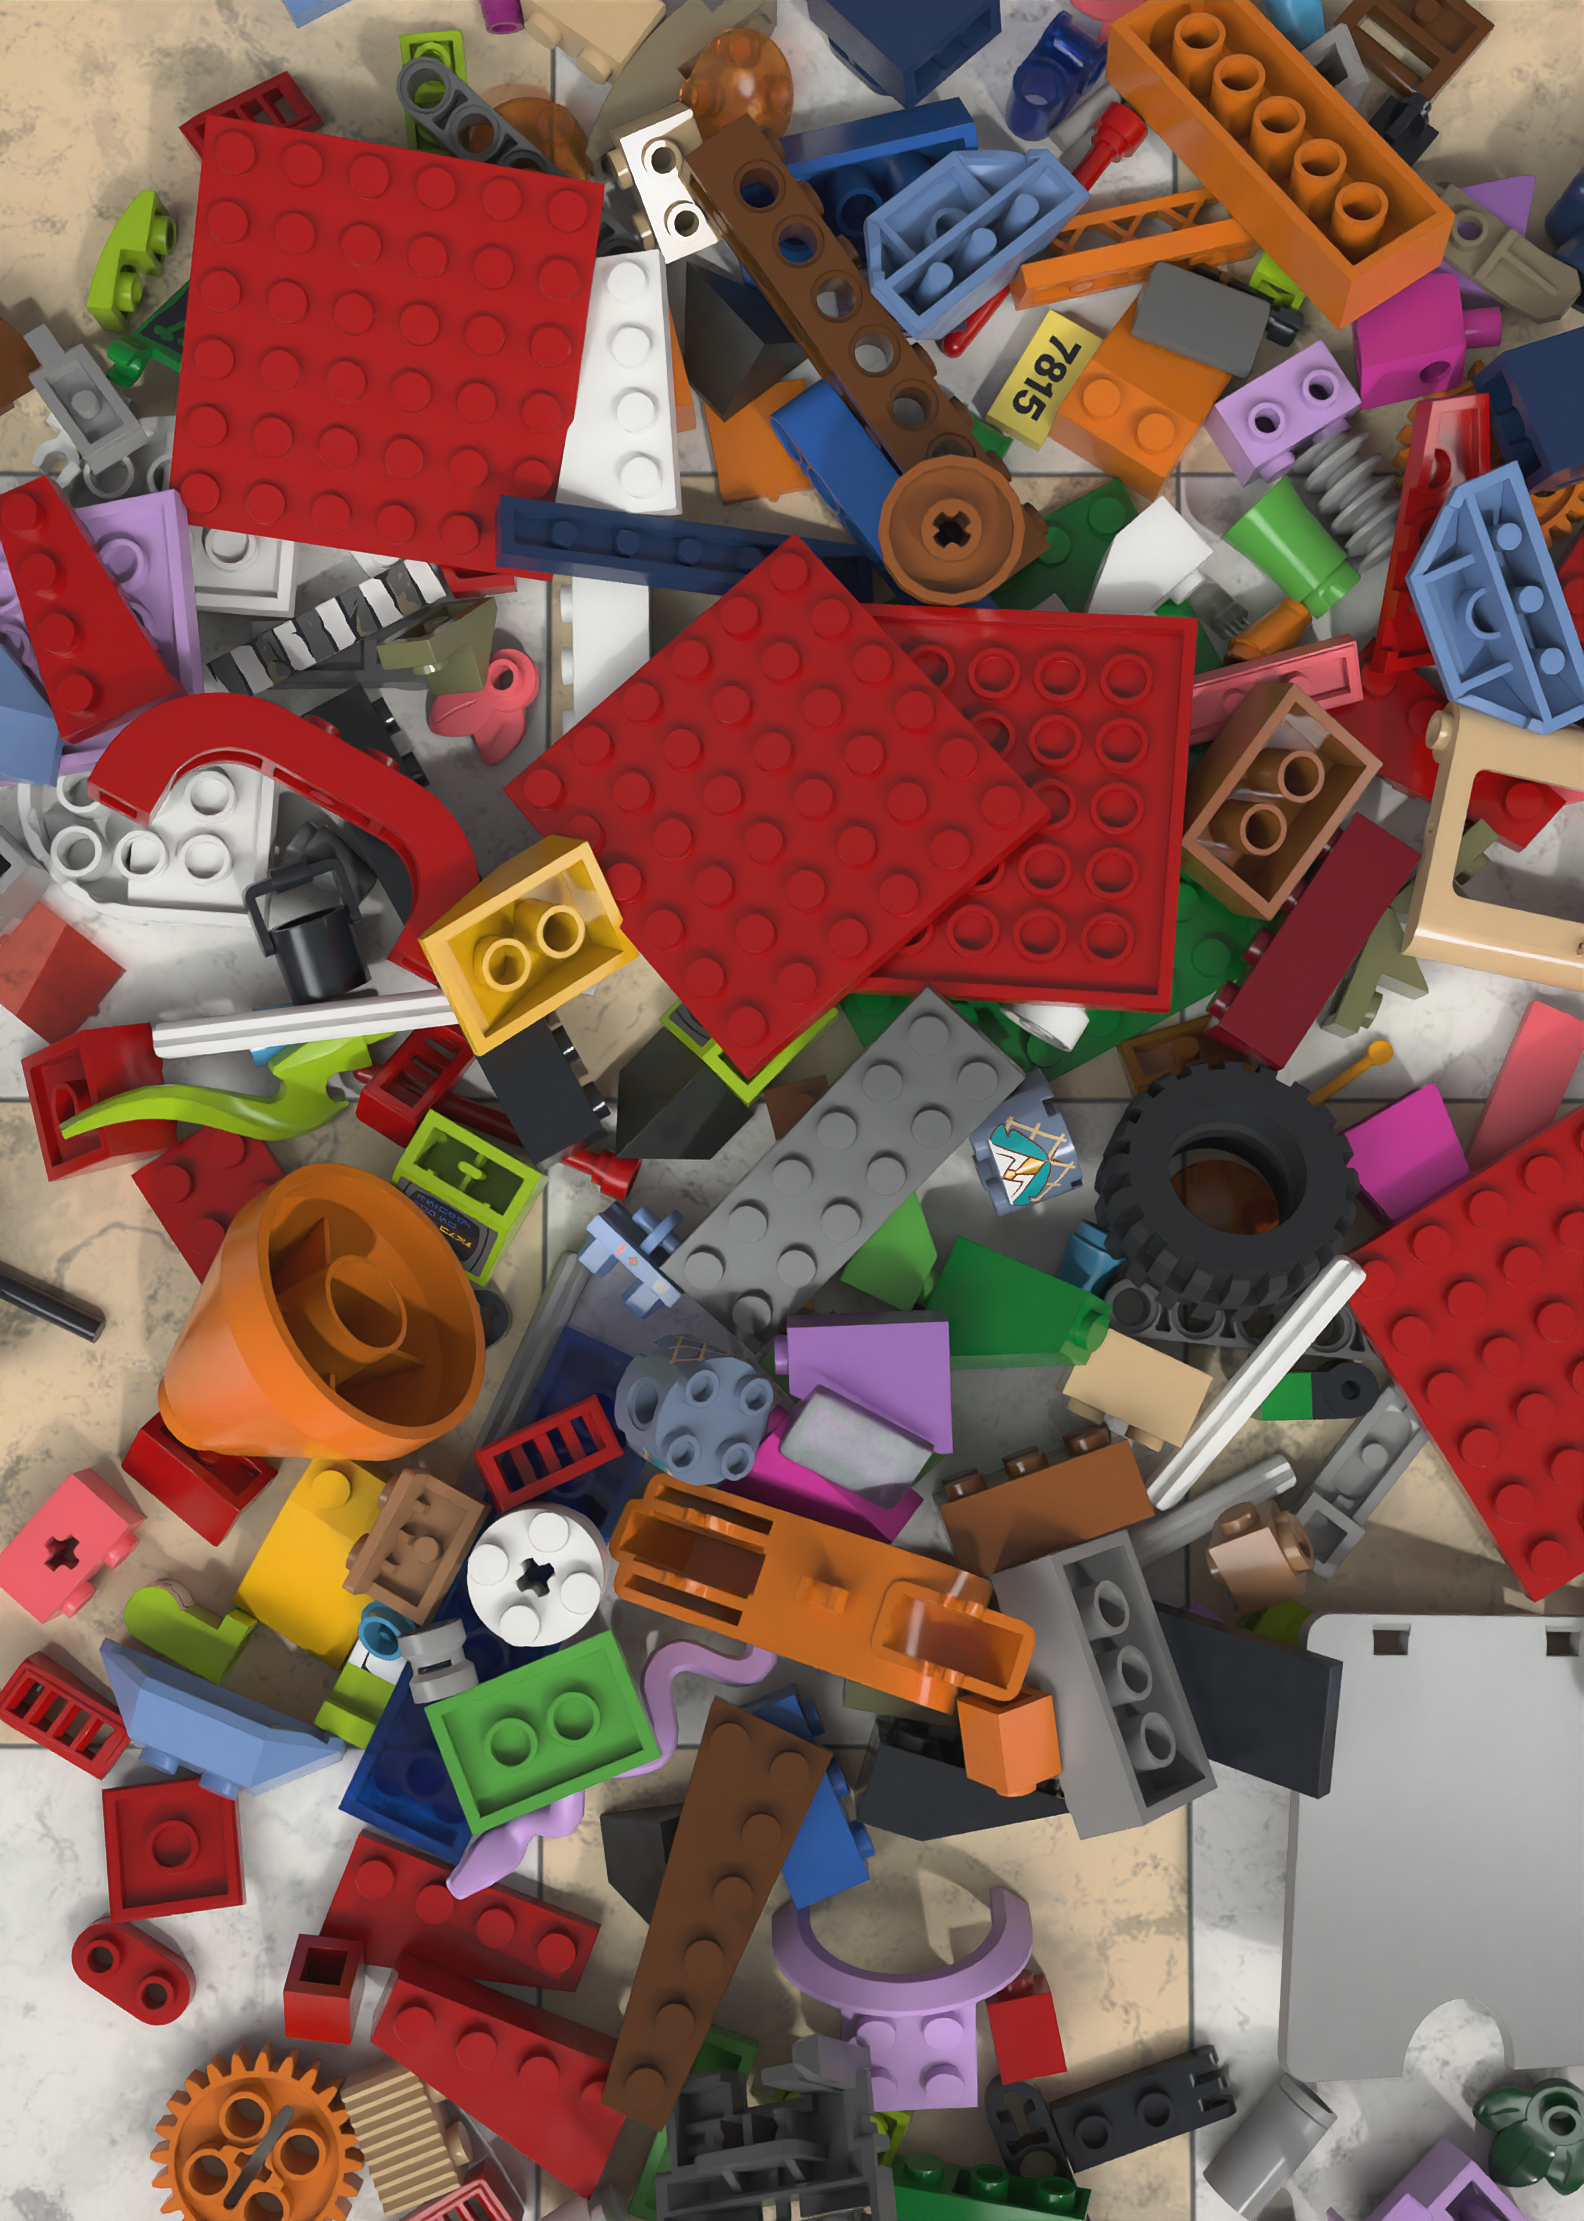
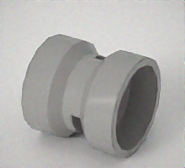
M461 1617L434 1622L431 1625L421 1626L397 1636L402 1658L411 1662L414 1673L409 1682L414 1703L420 1704L443 1699L464 1692L479 1684L474 1663L466 1659L462 1645L467 1637Z

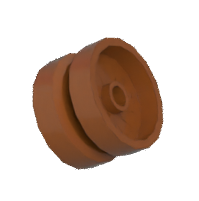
M948 454L921 461L897 479L882 504L878 542L884 567L900 590L926 605L959 607L979 602L1006 581L1021 556L1026 526L1020 499L1002 473L978 458ZM946 522L956 523L962 530V540L959 544L951 542L945 547L937 538L940 531L938 528Z

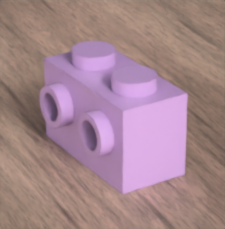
M1322 339L1214 404L1204 427L1244 488L1260 477H1263L1266 484L1277 480L1292 469L1293 463L1297 460L1296 455L1337 432L1344 431L1348 434L1352 430L1349 422L1362 401Z

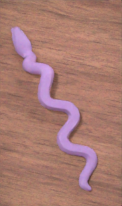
M682 1638L667 1641L651 1652L641 1672L640 1693L663 1755L661 1758L613 1778L646 1775L661 1769L673 1756L679 1736L677 1711L672 1691V1682L675 1675L682 1671H691L724 1685L735 1688L747 1687L762 1681L776 1665L778 1654L746 1643L744 1652L741 1655L734 1656L724 1654L698 1641ZM585 1789L486 1830L470 1846L447 1878L446 1886L456 1899L462 1900L510 1874L522 1862L528 1844L534 1836L541 1835L552 1839L570 1836L584 1816Z

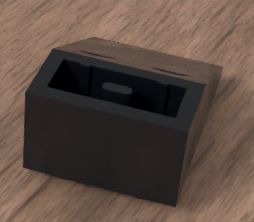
M892 1717L891 1723L875 1719L854 1790L857 1822L921 1842L1070 1813L1065 1803L1064 1791L1058 1775L1037 1783L1036 1789L1029 1794L1017 1797L999 1795L995 1789L967 1778L962 1736L960 1733L955 1734L952 1742L929 1735L930 1726L924 1722Z

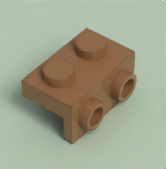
M406 1467L401 1474H395L383 1488L377 1503V1508L381 1510V1513L370 1534H363L352 1547L345 1565L346 1569L350 1570L342 1588L353 1595L368 1594L421 1626L431 1625L493 1506L427 1468Z

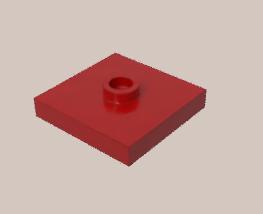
M202 1775L102 1789L111 1924L247 1904L238 1794L235 1800H230L198 1785Z

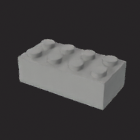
M1127 1529L990 1575L997 1595L1000 1612L1024 1621L1033 1628L1036 1634L1035 1646L1024 1680L1027 1686L1052 1694L1062 1773L1058 1777L1064 1791L1066 1806L1072 1815L1080 1840L1144 1826L1218 1788Z

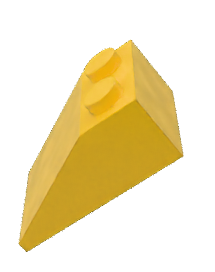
M553 834L499 865L417 938L474 1055L480 1057L639 957L636 947L619 928L623 918L588 841Z
M313 1459L284 1504L231 1603L339 1671L359 1639L358 1627L361 1622L363 1609L375 1600L368 1594L353 1595L342 1588L350 1570L346 1569V1560L357 1540L365 1533L370 1534L381 1513V1510L377 1508L379 1496L387 1482L395 1474L375 1461Z

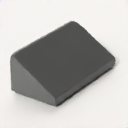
M1157 261L1153 264L1139 292L1130 335L1247 379L1269 318L1271 304L1268 301L1167 262Z

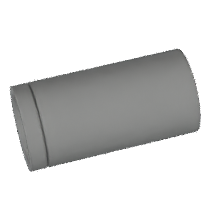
M1284 2072L1204 2170L1203 2176L1215 2192L1235 2211L1247 2220L1255 2221L1338 2118L1332 2109L1306 2084Z

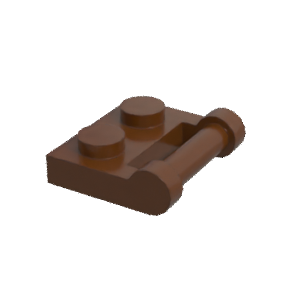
M1353 0L1337 18L1329 31L1340 23L1346 24L1361 62L1367 69L1401 97H1410L1412 93L1417 92L1424 95L1432 105L1444 88L1488 39L1495 25L1465 0ZM1368 17L1432 69L1425 79H1422L1360 28Z

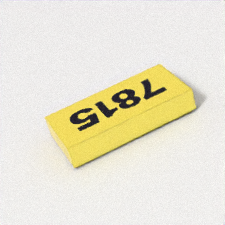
M1050 309L989 409L985 421L1039 452L1050 434L1056 411L1104 340Z

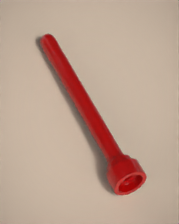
M1109 103L1093 125L1095 133L1091 137L1093 146L1071 173L1088 192L1111 162L1119 163L1123 157H1132L1148 136L1147 127L1141 118L1121 103ZM1010 283L944 336L941 342V350L948 358H958L964 353L1011 292Z
M371 1060L372 1066L352 1070L353 1076L358 1082L366 1085L383 1064ZM401 1078L397 1080V1083L420 1098L424 1095L425 1092ZM453 1092L447 1096L437 1111L454 1121L524 1148L505 1113ZM586 1147L559 1163L591 1175V1183L601 1186V1194L625 1202L633 1188L643 1159L615 1158V1151L604 1147L602 1152Z

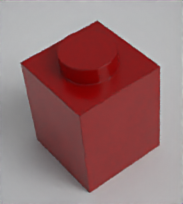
M299 1933L283 1989L285 2037L351 2045L365 1989L364 1941Z
M1023 1969L1006 1987L984 1999L1002 2085L1067 2072L1052 1993L1045 1973L1033 1975L1031 1970Z

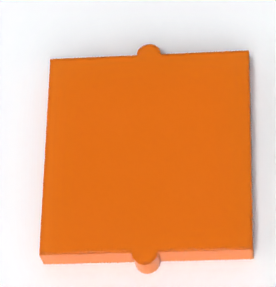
M803 378L775 383L726 422H723L703 401L723 506L768 498L770 502H777L780 495L814 489L785 450L769 422V416L806 390Z

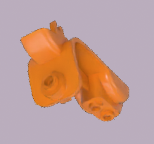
M668 1473L654 1475L648 1482L642 1499H631L624 1504L609 1541L610 1555L619 1562L613 1587L615 1593L623 1600L949 1715L954 1713L962 1688L995 1700L1010 1701L1015 1698L1021 1690L1035 1646L1036 1634L1031 1626L1017 1618L987 1609L993 1591V1584L981 1577L939 1561L706 1485L694 1486L676 1479Z

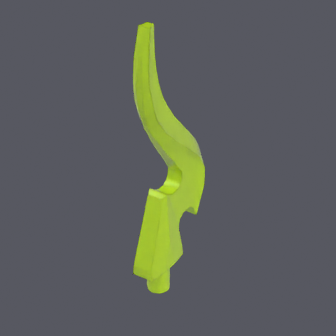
M394 1031L288 1045L272 1057L267 1064L272 1074L281 1079L280 1089L272 1096L262 1097L187 1084L143 1086L117 1094L90 1106L60 1124L59 1128L64 1139L119 1122L138 1119H168L202 1124L260 1140H287L303 1136L324 1126L350 1104L344 1095H329L326 1092L327 1081L330 1077L339 1072L372 1066L367 1046L394 1036L396 1033Z

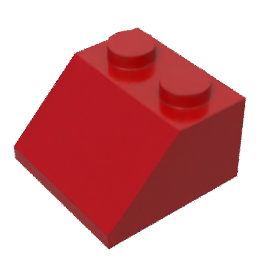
M151 1022L81 1030L21 1059L48 1182L60 1181L145 1160L179 1147L176 1134L177 1120L138 1119L119 1122L64 1139L59 1125L112 1096L143 1086L165 1085L162 1074L163 1057L157 1056L154 1051Z

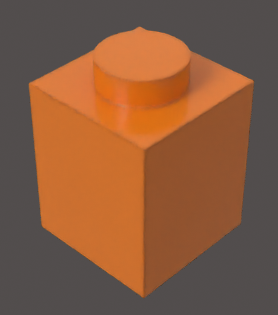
M1022 1684L1018 1695L1010 1701L995 1700L977 1693L957 1699L967 1778L995 1789L999 1795L1017 1797L1033 1792L1036 1789L1037 1783L1062 1773L1052 1694Z

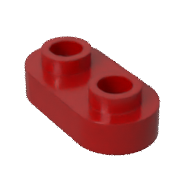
M110 1916L97 1919L77 1937L73 1945L71 1960L74 1971L80 1980L143 2023L154 2026L169 2024L182 2015L194 1998L196 1977L190 1964L131 1922L111 1924ZM96 1947H105L110 1950L113 1955L112 1965L105 1966L96 1960ZM151 1983L162 1985L167 1992V2000L164 2002L153 2000L149 1995L148 1985Z

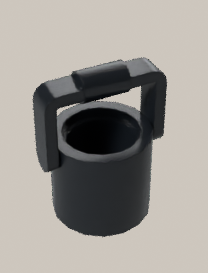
M327 857L308 863L305 858H301L267 870L268 878L249 884L244 888L242 901L260 949L265 958L275 955L294 1006L308 1005L327 1000L356 989L372 979L353 927L356 924L362 923V916L344 866L339 860ZM331 871L343 905L329 907L300 916L267 931L255 898L271 892H275L277 895L313 882V877Z

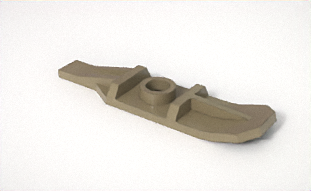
M1418 175L1456 214L1442 260L1498 302L1537 324L1561 320L1581 294L1577 270L1537 248L1512 227H1509L1462 192L1453 183L1428 180ZM1460 222L1471 223L1477 228L1479 237L1475 240L1463 239L1458 233L1457 225Z

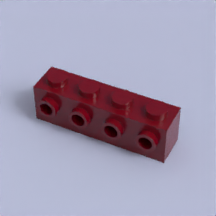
M1358 811L1342 822L1320 851L1306 876L1300 879L1280 907L1282 912L1272 928L1268 930L1261 926L1244 948L1240 958L1248 964L1236 983L1226 979L1208 1003L1205 1011L1211 1014L1213 1018L1203 1031V1034L1255 1069L1259 1065L1275 1071L1284 1069L1422 855Z

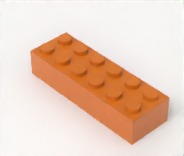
M1147 0L1110 23L1105 71L1106 80L1338 330H1341L1441 265L1456 214L1250 0Z

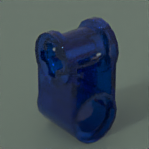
M1066 10L1059 12L1051 21L1035 48L1017 68L1013 76L1005 110V120L1012 133L1025 141L1037 142L1048 138L1050 130L1059 124L1078 100L1093 88L1106 69L1108 41L1099 44L1072 24L1073 15ZM1038 95L1048 103L1044 105L1033 104L1025 96Z

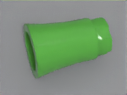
M1287 475L1277 482L1220 538L1248 558L1274 581L1289 598L1298 603L1301 601L1316 619H1319L1361 579V576L1351 566L1352 564L1345 560L1348 554L1328 534L1309 510Z

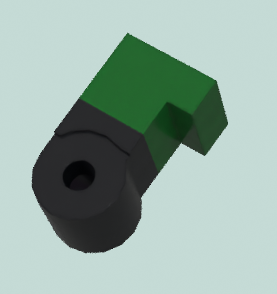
M1342 1360L1325 1362L1316 1370H1289L1250 1418L1260 1421L1352 1419L1361 1417L1372 1410L1377 1402L1379 1392L1377 1379L1371 1370L1364 1365Z

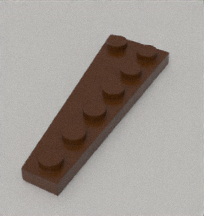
M717 1695L714 1696L709 1709L601 2097V2104L661 2133L834 1755L832 1750Z

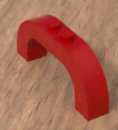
M224 692L187 695L162 703L134 719L108 745L87 779V796L147 829L151 826L173 787L185 776L209 765L236 764L260 772L385 842L402 860L409 874L412 886V905L408 920L387 960L441 988L417 938L480 883L479 873L470 844L452 814L428 790L399 773L400 766L391 757L373 748H365L363 752L340 740L341 732L335 726L315 715L307 714L303 719L269 701L243 694Z

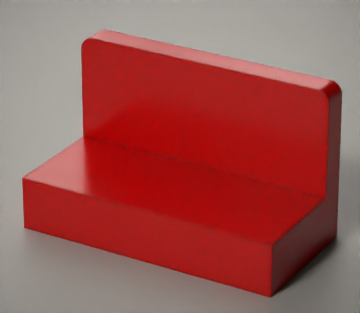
M160 1411L140 1428L121 1463L122 1469L215 1547H218L227 1538L238 1518L271 1486L279 1473L260 1456L224 1455L212 1450L202 1451L186 1446L170 1432L162 1419Z

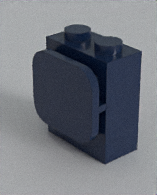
M806 0L810 20L828 36L832 53L869 89L882 96H892L908 112L1002 32L1000 0Z
M1584 326L1504 351L1471 379L1476 392L1489 393L1490 427L1505 463L1514 460L1518 461L1529 495L1543 490L1558 491L1584 482Z

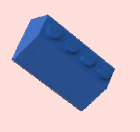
M959 97L915 106L909 112L906 109L778 138L786 154V159L782 162L797 183L803 179L814 189L823 205L824 214L821 217L835 237L839 234L844 235L857 251L862 262V268L859 269L861 275L868 274L863 230L866 218L952 151L978 150L975 121ZM750 184L740 190L743 200L752 207L765 208L774 202L771 192L762 185ZM788 238L778 244L781 254L791 262L803 263L812 258L809 246L800 239ZM738 260L743 284L761 292Z

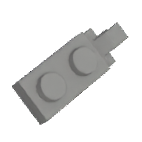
M45 323L23 336L41 365L30 372L27 377L95 475L150 442L138 420L82 343L80 345L76 344L64 351Z

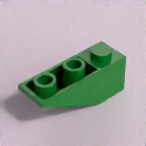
M917 2152L908 2156L897 2154L892 2166L897 2219L900 2221H1086L1092 2189L1077 2187L1073 2182L1063 2177L1044 2176L1039 2179L1010 2175L1004 2168L992 2164H979L971 2168L944 2163L940 2157L930 2153Z

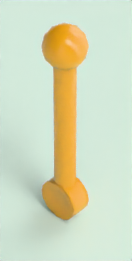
M1384 1040L1372 1042L1366 1048L1364 1057L1310 1095L1307 1100L1317 1107L1373 1065L1382 1066L1388 1063L1393 1057L1392 1046Z

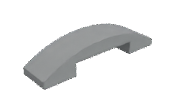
M1391 1378L1378 1392V1399L1372 1410L1364 1416L1356 1418L1316 1471L1289 1512L1300 1520L1313 1548L1315 1566L1310 1570L1325 1582L1330 1579L1366 1532L1362 1525L1429 1440Z

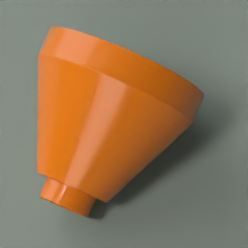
M325 1162L301 1167L253 1197L240 1209L233 1219L166 1361L165 1375L160 1381L157 1394L158 1407L162 1419L170 1432L186 1446L202 1451L212 1450L224 1455L365 1461L391 1460L402 1457L449 1432L460 1424L469 1414L478 1398L484 1378L486 1355L484 1329L474 1291L458 1257L446 1238L430 1218L399 1189L368 1171L346 1164Z

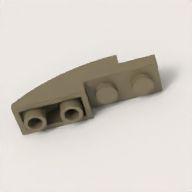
M687 0L671 13L629 60L606 97L594 123L585 151L590 182L605 185L611 180L617 182L607 157V152L616 149L609 132L610 130L678 101L689 107L695 118L693 88L702 89L709 86L721 75L726 63L744 50L747 52L755 51L771 37L777 26V0H727L712 12L703 0Z

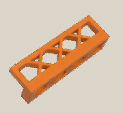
M1204 187L1074 216L1046 247L1059 257L1021 265L1014 280L1010 283V290L1015 310L1020 311L1144 283L1153 264L1157 261H1164L1193 272L1197 265L1201 263L1211 267H1218L1252 259L1261 246L1229 211L1230 219L1200 226L1192 222L1201 207L1220 203ZM1191 209L1187 218L1177 213ZM1158 217L1177 230L1141 239L1133 236L1141 220ZM1132 222L1128 231L1118 226ZM1094 230L1102 232L1118 243L1082 252L1073 249L1082 233ZM1073 235L1068 244L1058 239Z

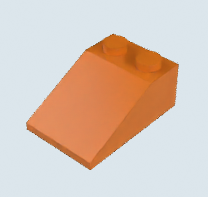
M1137 295L1089 360L1056 411L1049 438L1111 477H1118L1122 484L1154 503L1203 427L1214 404L1219 402L1235 375L1130 335L1138 299Z

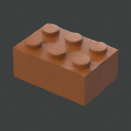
M1256 682L1187 778L1180 868L1233 914L1271 921L1383 763L1295 683Z
M1094 1424L1063 1435L1062 1439L1065 1446L1045 1453L1044 1451H1039L1038 1446L1028 1447L1001 1458L1004 1468L983 1476L982 1473L978 1472L977 1468H971L942 1479L941 1483L944 1490L931 1495L957 1568L983 1578L1155 1516L1128 1439L1112 1430L1100 1429L1098 1424Z

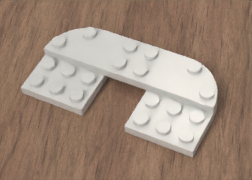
M154 416L137 419L150 442L97 475L93 473L84 458L77 464L71 459L56 482L60 485L73 508L76 509L169 490L176 416ZM188 525L197 612L294 618L300 542ZM214 764L199 768L185 776L173 787L149 829L87 796V779L92 771L60 776L57 779L56 787L18 784L19 818L27 844L36 861L43 865L52 879L61 887L60 889L75 900L101 914L130 924L148 926V923L253 930L242 901V892L249 884L268 878L267 870L274 867L280 784L258 771L236 764ZM271 893L255 898L267 931L269 928Z

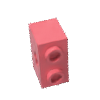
M91 1468L71 1473L1 1552L0 1587L41 1624L62 1614H65L70 1619L96 1593L97 1588L90 1582L107 1564L110 1568L115 1569L137 1547L140 1539L133 1533L147 1518ZM74 1537L80 1542L74 1549L77 1559L68 1561L63 1556L69 1548L65 1540Z

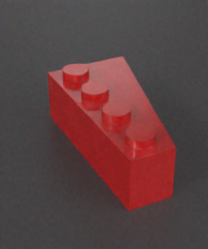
M400 1952L374 2010L370 2042L584 2199L587 2197L590 2201L626 2119V2115L601 2104V2097L617 2039Z

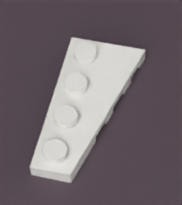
M659 249L596 258L573 422L567 429L556 503L655 517L683 514L665 257Z

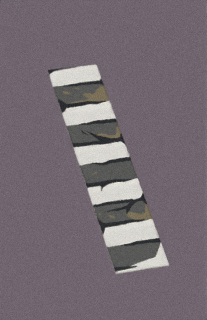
M405 560L212 660L204 666L218 692L254 696L446 596V593L430 563Z

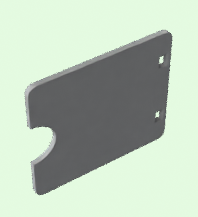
M1319 1611L1311 1614L1300 1627L1298 1647L1343 1661L1330 1793L1320 1799H1315L1290 1790L1277 2050L1281 2067L1286 2073L1302 2082L1402 2077L1407 2048L1418 2026L1434 2009L1455 1999L1477 2000L1491 2013L1502 2037L1504 2064L1514 2070L1584 2066V1615ZM1373 1630H1401L1398 1652H1374ZM1546 1632H1571L1568 1654L1547 1653Z

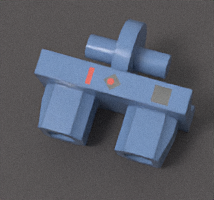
M616 1200L604 1212L597 1214L586 1226V1229L591 1234L582 1246L577 1258L594 1275H598L601 1278L607 1275L621 1261L637 1277L621 1297L624 1303L640 1319H646L665 1304L670 1308L686 1293L659 1269L662 1261L682 1241L673 1231L685 1217L677 1209H674L661 1221L646 1205H643L633 1216Z

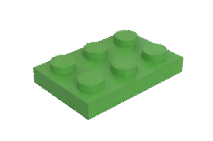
M614 1628L481 1682L464 1692L443 1698L424 1707L473 1836L661 1758L663 1755Z

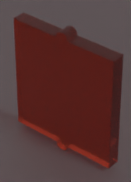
M41 901L34 905L10 936L5 934L0 937V1004L50 1045L75 1034L89 1016H98L100 1013L98 1005L127 971Z

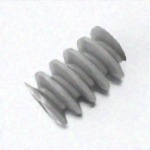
M1340 431L1308 449L1293 463L1291 468L1297 474L1313 471L1305 481L1303 488L1310 495L1326 492L1317 505V511L1322 516L1340 513L1331 524L1330 532L1335 537L1353 534L1343 550L1348 554V558L1367 555L1356 570L1358 574H1361L1391 556L1401 497L1387 500L1385 497L1386 492L1397 480L1394 474L1376 479L1371 474L1383 460L1382 454L1377 453L1362 458L1359 455V450L1371 437L1366 431L1348 436L1346 432Z

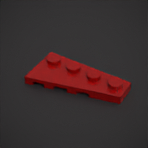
M1473 392L1419 400L1417 403L1370 669L1372 672L1388 674L1436 665L1405 576L1452 487L1491 470L1489 393Z
M43 475L0 494V540L61 739L75 745L128 723L162 703L187 696L188 693L179 678L172 675L160 655L162 651L150 631L141 625L128 604L127 600L129 597L118 579L109 573L99 557L97 545L60 485L48 476Z
M1374 636L1358 653L1363 700L1326 709L1325 711L1383 763L1375 776L1393 784L1392 789L1414 800L1418 797L1431 804L1439 763L1434 761L1432 749L1426 746V732L1432 715L1437 710L1443 711L1450 701L1413 669L1388 674L1370 671L1376 641ZM1480 770L1475 775L1465 823L1471 826L1478 820L1483 819L1499 836L1496 842L1520 853L1567 801L1547 784Z
M362 1829L319 1936L364 1941V1965L394 1968L400 1952H403L469 1979L576 1992L600 1931V1923L498 1882L462 1900L456 1899L446 1886V1880L455 1869V1865Z

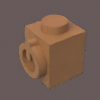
M1274 1498L1257 1505H1253L1252 1502H1242L1226 1509L1215 1520L1209 1548L1205 1551L1207 1564L1213 1578L1220 1586L1227 1584L1243 1616L1304 1595L1307 1571L1315 1566L1313 1548L1300 1520L1294 1514H1290L1288 1510L1281 1512Z

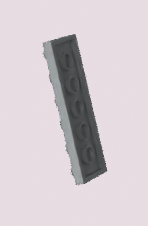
M928 982L662 1261L659 1269L756 1355L787 1323V1316L795 1315L1014 1091L1026 1078V1072Z

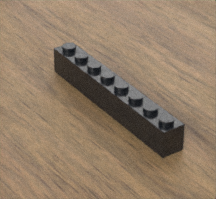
M361 684L300 716L304 719L307 714H311L326 720L341 732L340 740L362 752L365 748L376 749L388 755L399 764V773L424 788L431 785L413 751L401 756L391 736L400 732L401 729L384 698L381 697L372 702ZM348 822L405 926L412 905V886L405 865L395 851L385 842ZM479 873V879H480V882H481V881L483 880V878H482V876H481L480 873ZM542 1017L481 1057L474 1055L533 1165L541 1172L609 1135L601 1120L611 1115V1112L594 1081L582 1086L570 1064L581 1059L563 1025L551 1030L545 1017ZM458 1024V1026H459V1028H460V1030H461L463 1036L465 1037V1039H466V1041H467L469 1047L471 1048V1046H470V1044H469V1042H468V1040H467V1038H466V1036H465V1034H464V1032H463V1030H462L460 1024Z

